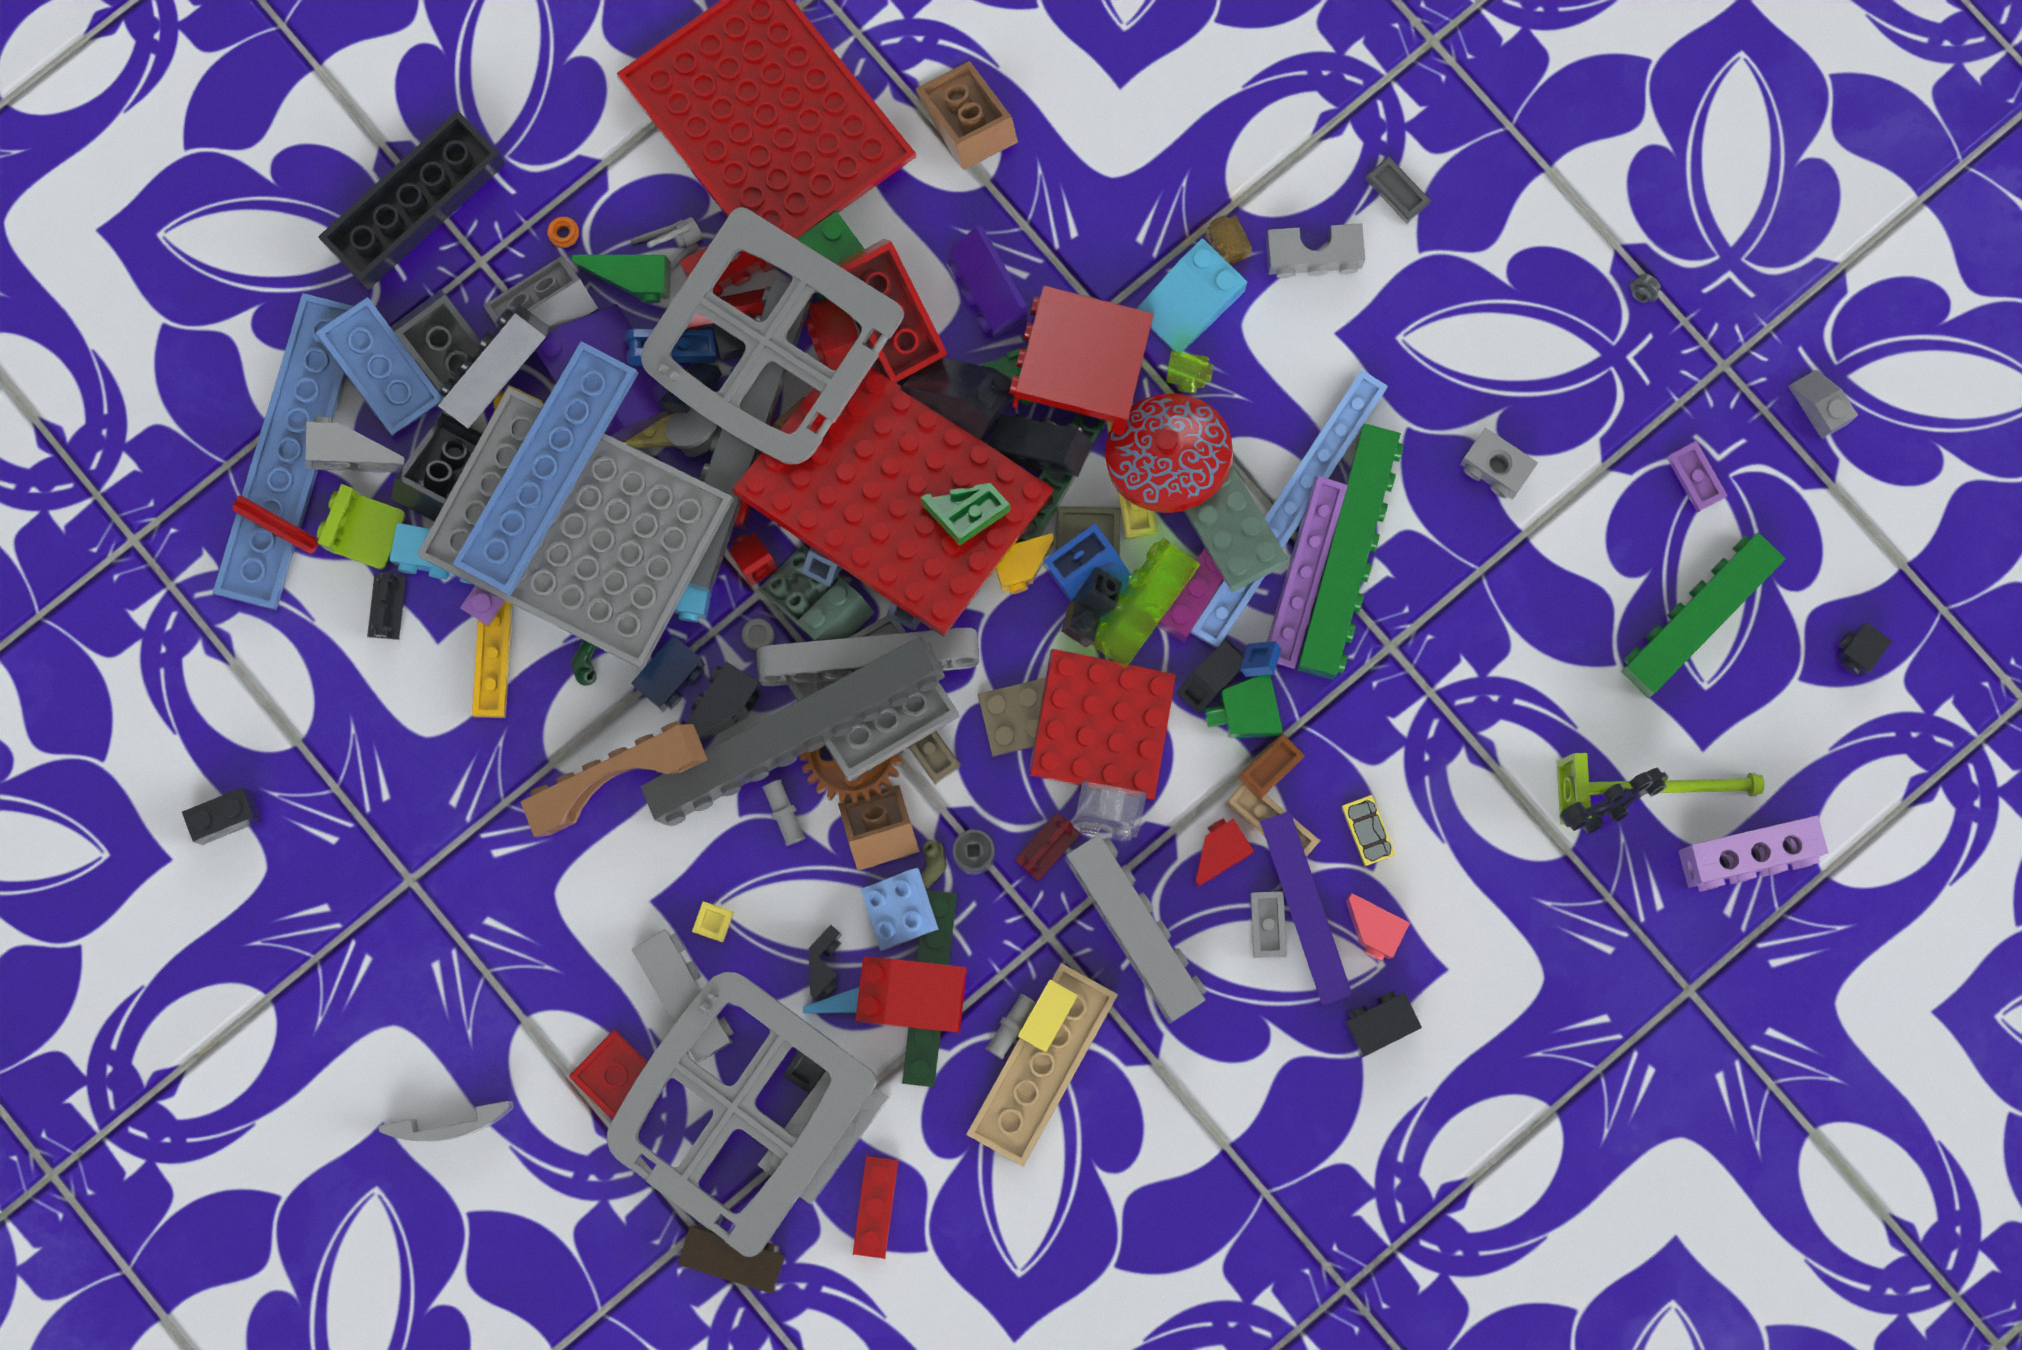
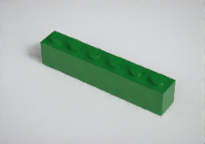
M1756 533L1750 539L1745 535L1732 548L1736 554L1729 561L1722 558L1711 570L1714 576L1707 583L1701 580L1689 592L1693 598L1685 606L1681 602L1678 603L1667 616L1671 620L1665 627L1662 628L1658 624L1645 637L1649 643L1642 650L1638 647L1634 648L1623 660L1627 665L1621 672L1648 698L1654 695L1786 559L1762 535Z

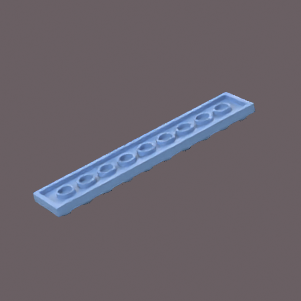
M302 293L242 493V496L300 529L318 470L305 469L306 421L313 422V417H330L334 419L346 378L344 372L316 336V332L354 307ZM236 513L213 594L277 611L296 546Z

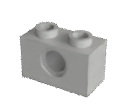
M1486 427L1460 463L1465 468L1464 472L1477 481H1480V479L1491 485L1490 489L1496 495L1502 498H1507L1508 496L1512 500L1538 464L1537 461ZM1495 459L1501 461L1504 464L1505 471L1501 473L1493 471L1490 467V461Z

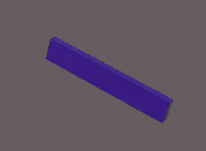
M1291 811L1261 820L1260 823L1322 1006L1353 996Z

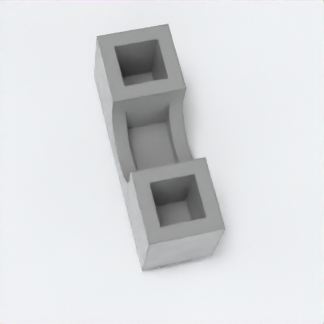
M1362 223L1331 225L1328 233L1329 245L1320 251L1310 250L1303 245L1300 238V228L1269 229L1266 236L1269 275L1276 274L1278 278H1289L1295 276V273L1308 272L1309 276L1324 275L1327 271L1339 270L1341 274L1357 272L1358 269H1362L1365 262Z

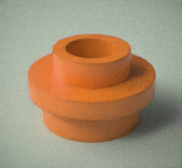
M558 217L549 224L548 237L556 247L568 248L578 240L579 228L573 219ZM562 229L569 230V235L565 238L558 236L559 231Z

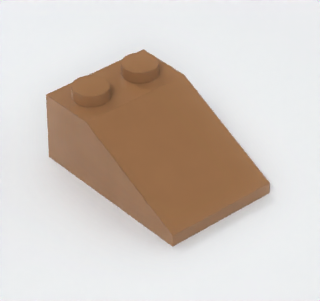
M970 61L915 88L946 146L963 170L1018 143L1011 115Z

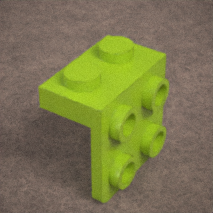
M341 484L339 491H334L330 498L329 509L331 510L327 520H323L318 528V544L327 551L382 570L386 568L391 555L397 523L404 524L406 519L405 512L359 495L353 488Z

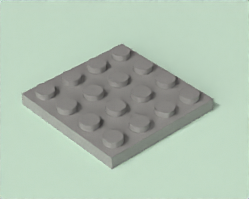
M885 616L849 638L906 632L899 622ZM835 681L791 684L787 686L798 702ZM938 681V684L931 690L925 692L918 691L909 696V700L906 703L897 707L890 706L881 711V715L878 718L869 722L862 721L853 726V730L850 733L841 737L834 736L824 742L848 782L959 717L958 710Z

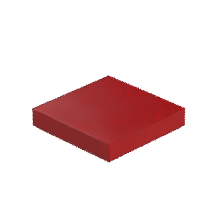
M614 1029L568 1077L613 1120L648 1061Z

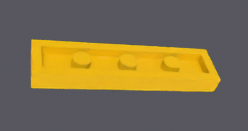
M507 601L490 626L479 620L477 623L472 704L473 717L506 718L513 604Z

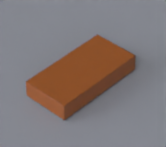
M1282 733L1237 778L1261 800L1305 755Z

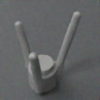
M689 217L684 221L680 220L673 225L632 238L631 243L637 244L653 239L647 242V247L651 248L673 238L679 248L685 246L686 248L671 261L672 271L680 263V260L699 249L696 242L703 239V236L694 219Z

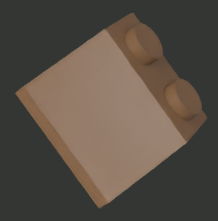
M899 785L893 786L891 789L881 790V797L874 792L870 793L869 803L866 802L863 796L859 797L858 804L855 806L852 799L847 800L844 805L838 803L847 839L858 871L920 852Z

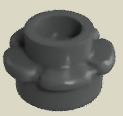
M1640 274L1634 281H1631L1630 289L1637 301L1646 303L1648 301L1654 302L1658 299L1657 293L1661 286L1656 278L1649 274Z

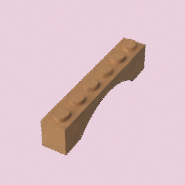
M679 721L669 723L661 728L663 733L656 736L648 734L634 741L636 746L630 749L621 747L608 753L609 759L603 762L600 760L591 761L583 765V771L576 775L574 772L567 773L556 778L557 784L551 787L543 785L531 790V797L520 802L533 836H549L575 824L590 797L605 782L618 774L636 768L650 769L664 774L682 773L707 761L694 724L681 725Z

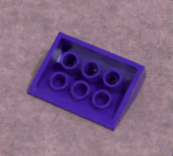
M614 304L555 328L547 333L545 339L535 351L556 383L581 341L637 370L638 375L604 433L624 443L672 411L662 410L659 403L669 390L649 375L643 365L632 366L627 363L629 346L626 344L625 333L633 329L619 306Z

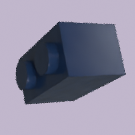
M673 635L631 684L662 712L667 708L672 710L683 698L681 693L689 683L694 685L705 672L702 669L705 663Z

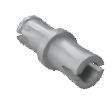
M781 779L763 786L762 789L765 791L773 814H771L773 821L777 820L786 846L806 839L794 814L797 810L794 805L791 806Z
M1020 994L1007 1017H1002L1000 1020V1028L985 1049L998 1058L1003 1059L1013 1041L1019 1035L1036 1002Z

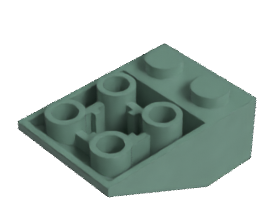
M802 545L758 590L811 641L851 637L875 612L863 597L840 576H837L831 586L828 587L801 573L809 549Z

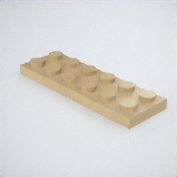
M1062 963L1052 981L1078 995L1046 1053L1019 1038L966 1134L1023 1167L1118 996L1113 991Z

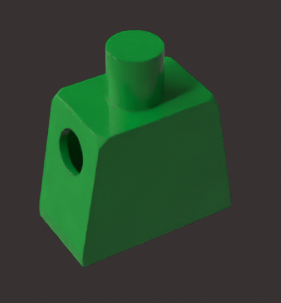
M1271 675L1257 676L1222 690L1219 694L1221 706L1204 709L1207 727L1226 724L1229 738L1277 737L1283 732Z

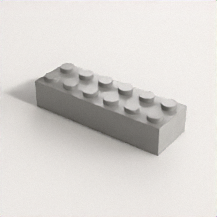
M1100 834L1068 853L1065 861L1170 1024L1205 1001L1203 994L1207 991L1197 976L1190 977L1185 969L1189 963L1179 948L1173 950L1169 944L1168 939H1170L1171 934L1161 920L1156 923L1150 912L1154 908L1144 893L1138 895L1132 886L1136 880L1126 865L1120 867L1115 858L1118 851L1109 838L1103 840Z

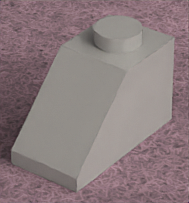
M1818 370L1811 372L1788 386L1821 439L1848 425L1858 416L1843 390Z

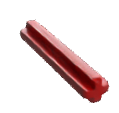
M238 496L233 503V511L309 554H313L317 550L319 539L244 496Z

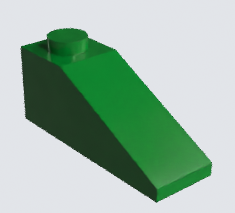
M572 255L571 261L579 269L638 299H642L644 303L655 304L660 303L661 299H670L671 261L666 255Z

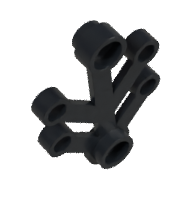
M1658 767L1635 776L1630 781L1632 789L1622 787L1620 783L1616 784L1604 792L1607 800L1587 809L1582 802H1576L1564 809L1559 817L1565 826L1571 827L1573 831L1583 827L1587 834L1594 833L1604 825L1602 818L1607 814L1613 823H1616L1630 813L1627 807L1645 794H1649L1652 797L1663 791L1667 787L1665 782L1669 777L1666 772H1661Z

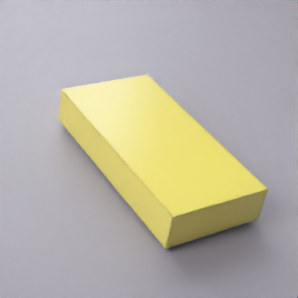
M1049 980L1018 1037L1046 1053L1078 995Z

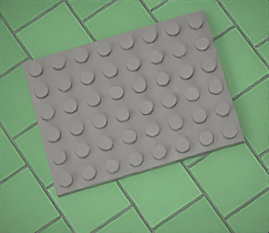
M508 386L417 556L643 670L734 498L611 436L603 434L512 595L509 596L453 565L459 551L544 406L543 403Z

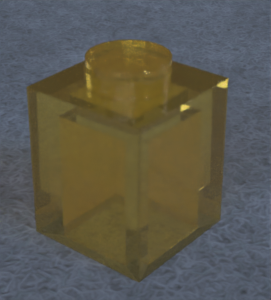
M1226 215L1220 216L1210 222V227H1207L1206 238L1210 246L1222 258L1232 265L1250 257L1252 246L1236 215L1229 218Z

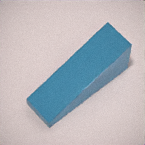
M859 987L803 1006V1013H856Z

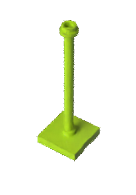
M1574 753L1556 761L1560 813L1576 802H1582L1586 809L1591 807L1590 795H1604L1607 789L1620 783L1622 787L1633 788L1630 785V781L1589 782L1587 753ZM1753 772L1748 773L1747 778L1667 780L1665 782L1667 787L1660 793L1747 791L1750 797H1755L1757 794L1763 793L1764 779L1762 775H1757ZM1560 818V825H1565Z

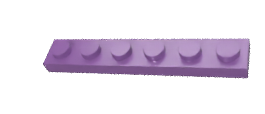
M1321 476L1314 477L1267 642L1276 641L1281 647L1277 664L1293 669L1296 666L1348 486Z

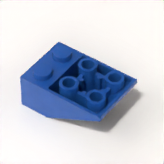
M1096 523L1043 560V566L1070 602L1092 571L1097 567L1122 583L1116 608L1100 617L1096 632V638L1099 641L1151 604Z

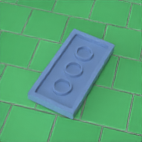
M368 297L316 332L318 339L391 437L438 405L441 395Z

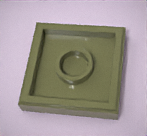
M1057 507L1056 551L1096 523L1120 557V508Z

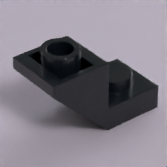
M1099 567L1095 568L1068 605L1061 632L1084 647L1093 644L1100 617L1114 610L1117 606L1122 583Z
M1226 639L1189 676L1176 693L1198 714L1202 713L1220 691L1232 683L1241 673L1240 668L1244 654L1230 640Z
M832 925L809 947L810 995L816 1000L820 996L826 999L838 986L835 980L839 976L821 960L824 954L829 958L842 944L838 940L842 934Z

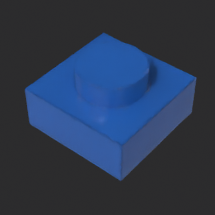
M1276 641L1249 643L1240 670L1245 677L1274 674L1281 647Z

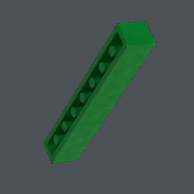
M1365 423L1361 428L1346 483L1348 485L1323 569L1299 659L1298 671L1331 680L1335 679L1338 672H1344L1348 655L1343 654L1345 642H1352L1356 625L1351 623L1353 612H1360L1364 594L1359 593L1361 582L1368 581L1372 564L1367 563L1370 551H1376L1380 534L1375 533L1378 521H1384L1388 507L1387 503H1383L1385 491H1392L1396 477L1395 473H1391L1393 461L1399 462L1404 444L1399 443L1401 435L1399 432Z

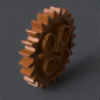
M825 745L816 751L804 752L799 755L801 761L809 762L801 767L803 773H812L807 779L808 783L811 785L819 782L816 787L817 793L821 794L827 789L829 801L836 794L839 795L841 805H844L847 797H851L855 806L858 804L859 796H863L866 802L869 803L871 792L881 797L880 786L884 785L891 789L892 784L888 777L898 778L899 772L894 766L903 765V759L894 755L873 767L874 770L872 772L866 771L857 781L848 782L834 759L832 761L821 759L822 753L827 750Z

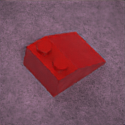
M863 956L855 1021L873 1025L960 1033L967 968Z

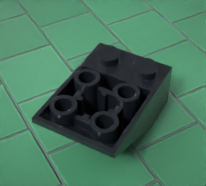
M727 661L723 667L717 666L708 681L711 683V686L706 694L700 693L693 702L691 710L694 712L687 722L685 720L680 722L681 725L694 724L701 744L746 719L764 692L757 680Z

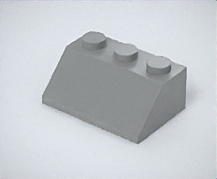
M563 255L483 305L498 328L499 325L496 322L500 315L507 308L512 311L519 303L549 326L547 333L561 325L587 316L597 309L585 286Z

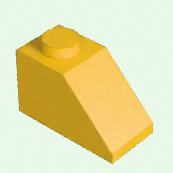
M1053 533L1013 545L995 569L1002 593L1009 591L1012 595L1028 590V585L1033 584L1043 566V560L1047 558L1054 545Z

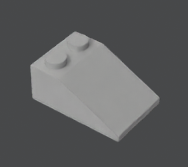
M313 417V422L306 421L305 469L399 473L403 468V456L341 423H332L333 419L330 417Z

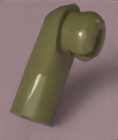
M935 840L927 841L922 848L927 867L920 875L927 890L947 867L945 849L941 843Z

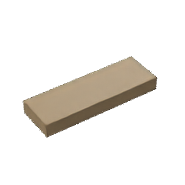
M1243 783L1225 803L1264 837L1260 821L1286 812L1267 795L1259 800ZM1293 818L1307 857L1320 840Z

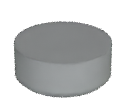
M753 619L743 627L742 639L747 648L756 652L760 647L772 645L774 631L767 621Z

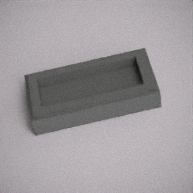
M1389 156L1365 177V180L1407 224L1431 203V200Z

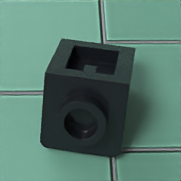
M798 1050L783 1076L811 1093L825 1069Z

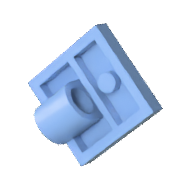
M918 868L910 869L860 889L880 950L892 948L939 930Z

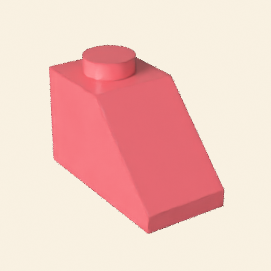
M1351 893L1346 900V904L1359 943L1367 948L1365 953L1379 961H1383L1384 957L1387 959L1393 958L1410 923Z

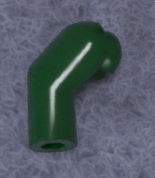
M582 640L574 654L570 665L576 681L583 686H588L597 679L596 671H594L590 661L597 647Z

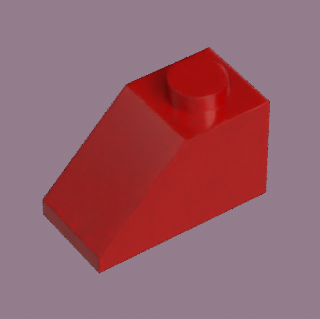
M755 533L750 536L747 534L741 535L731 543L732 548L728 552L751 587L777 571L772 556Z
M1222 818L1207 828L1210 833L1204 838L1194 881L1197 888L1253 854L1254 850L1234 818L1227 823Z

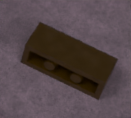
M699 1222L698 1227L694 1225L689 1227L678 1265L773 1294L776 1290L786 1254L780 1253L781 1246L768 1242L758 1255L746 1257Z

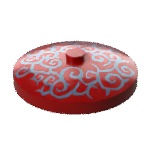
M1184 394L1155 395L1131 406L1124 435L1112 433L1110 430L1105 446L1106 465L1115 488L1125 499L1134 505L1154 512H1180L1204 503L1222 487L1232 467V438L1224 419L1206 402Z

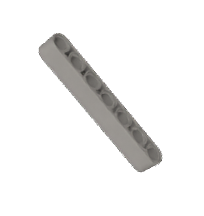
M972 628L950 629L944 637L932 630L768 645L756 650L758 682L764 686L839 680L919 636L931 644L942 671L967 669L977 666L980 662L977 631Z

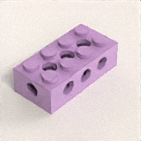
M1818 815L1692 844L1679 850L1688 888L1698 886L1699 892L1726 885L1724 881L1726 879H1729L1730 885L1748 881L1757 877L1756 872H1760L1762 877L1778 874L1789 870L1787 865L1790 864L1793 870L1812 866L1813 864L1820 863V856L1828 854ZM1783 844L1786 846L1787 852L1784 850ZM1751 850L1755 853L1756 860L1752 857ZM1720 857L1725 863V868L1720 864Z

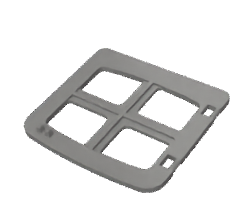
M738 207L730 213L646 340L641 351V361L649 375L688 406L719 427L785 464H800L808 460L815 453L823 441L824 435L832 423H835L878 358L879 352L902 322L904 312L902 307L894 300L749 209ZM740 251H745L792 275L791 284L769 317L763 322L753 320L713 294V287L733 257ZM814 293L822 294L848 313L862 327L860 336L837 370H831L787 340L788 330ZM697 314L706 317L737 337L746 346L744 355L722 388L717 392L712 391L690 375L671 356L673 347ZM876 330L882 335L871 350L865 344L873 331ZM771 362L777 363L820 391L819 398L799 428L792 434H787L771 427L740 409L742 399L764 366ZM820 413L826 419L815 434L809 428Z
M724 972L714 976L707 983L658 1046L610 1124L607 1132V1144L610 1152L618 1161L632 1169L673 1203L724 1239L727 1244L746 1257H753L758 1255L766 1246L874 1090L877 1078L870 1068L747 977L735 972ZM733 1002L767 1026L770 1034L738 1081L732 1086H727L690 1059L688 1053L712 1020L728 1003ZM793 1047L825 1069L831 1077V1082L820 1104L799 1137L790 1134L762 1113L756 1106L757 1096L788 1051ZM671 1078L679 1081L707 1102L713 1109L711 1120L678 1167H672L643 1145L638 1138V1133L649 1111ZM737 1129L744 1130L776 1154L781 1160L778 1168L740 1213L730 1211L699 1186V1180L730 1135ZM642 1154L656 1164L651 1173L637 1164ZM721 1215L736 1225L730 1234L716 1224Z

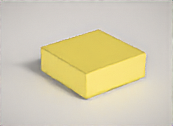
M703 901L692 932L723 943L734 912Z

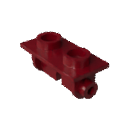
M1056 813L1014 861L1039 881L1081 833L1074 828V825L1068 819Z

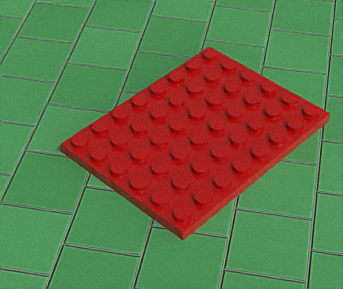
M720 0L616 73L620 82L727 218L734 209L744 207L795 239L835 211L839 213L916 158V152L793 0ZM761 259L764 265L768 263L765 260Z
M871 367L835 423H832L824 435L823 441L815 453L808 460L800 464H785L762 452L733 487V494L944 637L1051 497L1054 489L982 440L977 439L901 390L900 385L891 382L888 377ZM812 389L780 431L792 434L799 428L819 398V390ZM819 413L809 430L816 434L826 417ZM991 483L1010 503V512L960 546L921 504V497L925 494H931V497L949 495L950 490L970 489L975 485Z

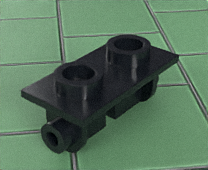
M381 572V575L374 574L367 637L400 639L407 577L394 576L393 573Z

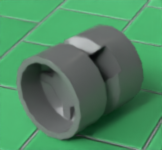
M971 829L964 831L957 837L953 845V856L956 865L961 871L969 875H979L986 872L992 866L995 858V848L988 834L981 830Z

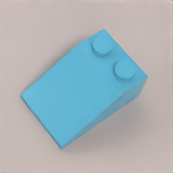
M1202 238L1179 260L1137 309L1154 314L1150 329L1179 356L1245 292L1247 281Z

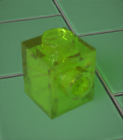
M1171 351L1166 383L1179 384L1178 391L1197 393V387L1204 388L1205 382L1211 383L1214 364L1208 363V356Z

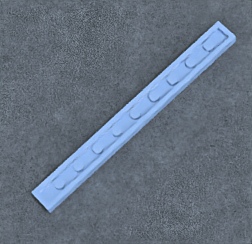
M1363 370L1359 372L1264 518L1282 549L1303 518L1314 477L1321 476L1329 479L1388 387ZM1264 577L1232 593L1226 582L1223 581L1191 630V633L1217 649L1226 638Z

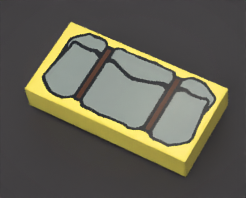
M1372 795L1341 806L1364 867L1396 855Z

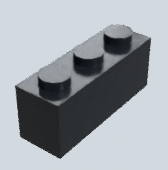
M1001 414L988 445L1017 465L1078 477L1092 442L1083 434L1084 430L1071 423H1066L1065 426H1062L1044 418H1041L1040 421H1035L1022 414H1015V416Z

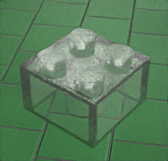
M1082 781L1074 826L1080 827L1081 833L1098 835L1099 831L1112 833L1111 838L1121 841H1130L1131 837L1137 838L1147 793Z

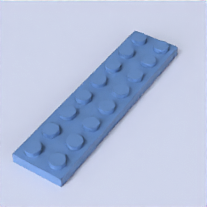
M582 341L580 342L453 562L455 567L509 596L512 595L638 375L636 369Z

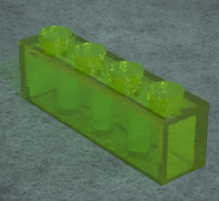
M1164 537L1160 542H1155L1150 547L1146 555L1148 559L1141 569H1135L1128 579L1129 586L1122 595L1119 594L1116 608L1110 611L1103 621H1099L1095 641L1092 644L1096 649L1125 669L1201 565Z

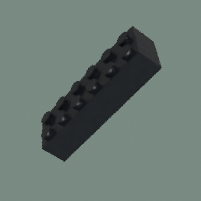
M456 110L323 231L318 238L368 291L506 164L501 154Z

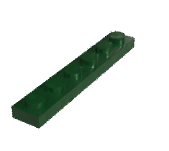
M926 890L939 930L919 937L917 962L949 965L957 893ZM908 1028L902 1084L935 1087L941 1031Z

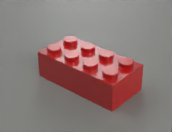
M883 239L836 264L897 302L903 309L904 317L892 337L887 340L876 359L881 373L888 377L892 383H896L948 355L892 241ZM855 320L860 332H862L861 325ZM876 330L873 331L866 342L871 350L882 335Z

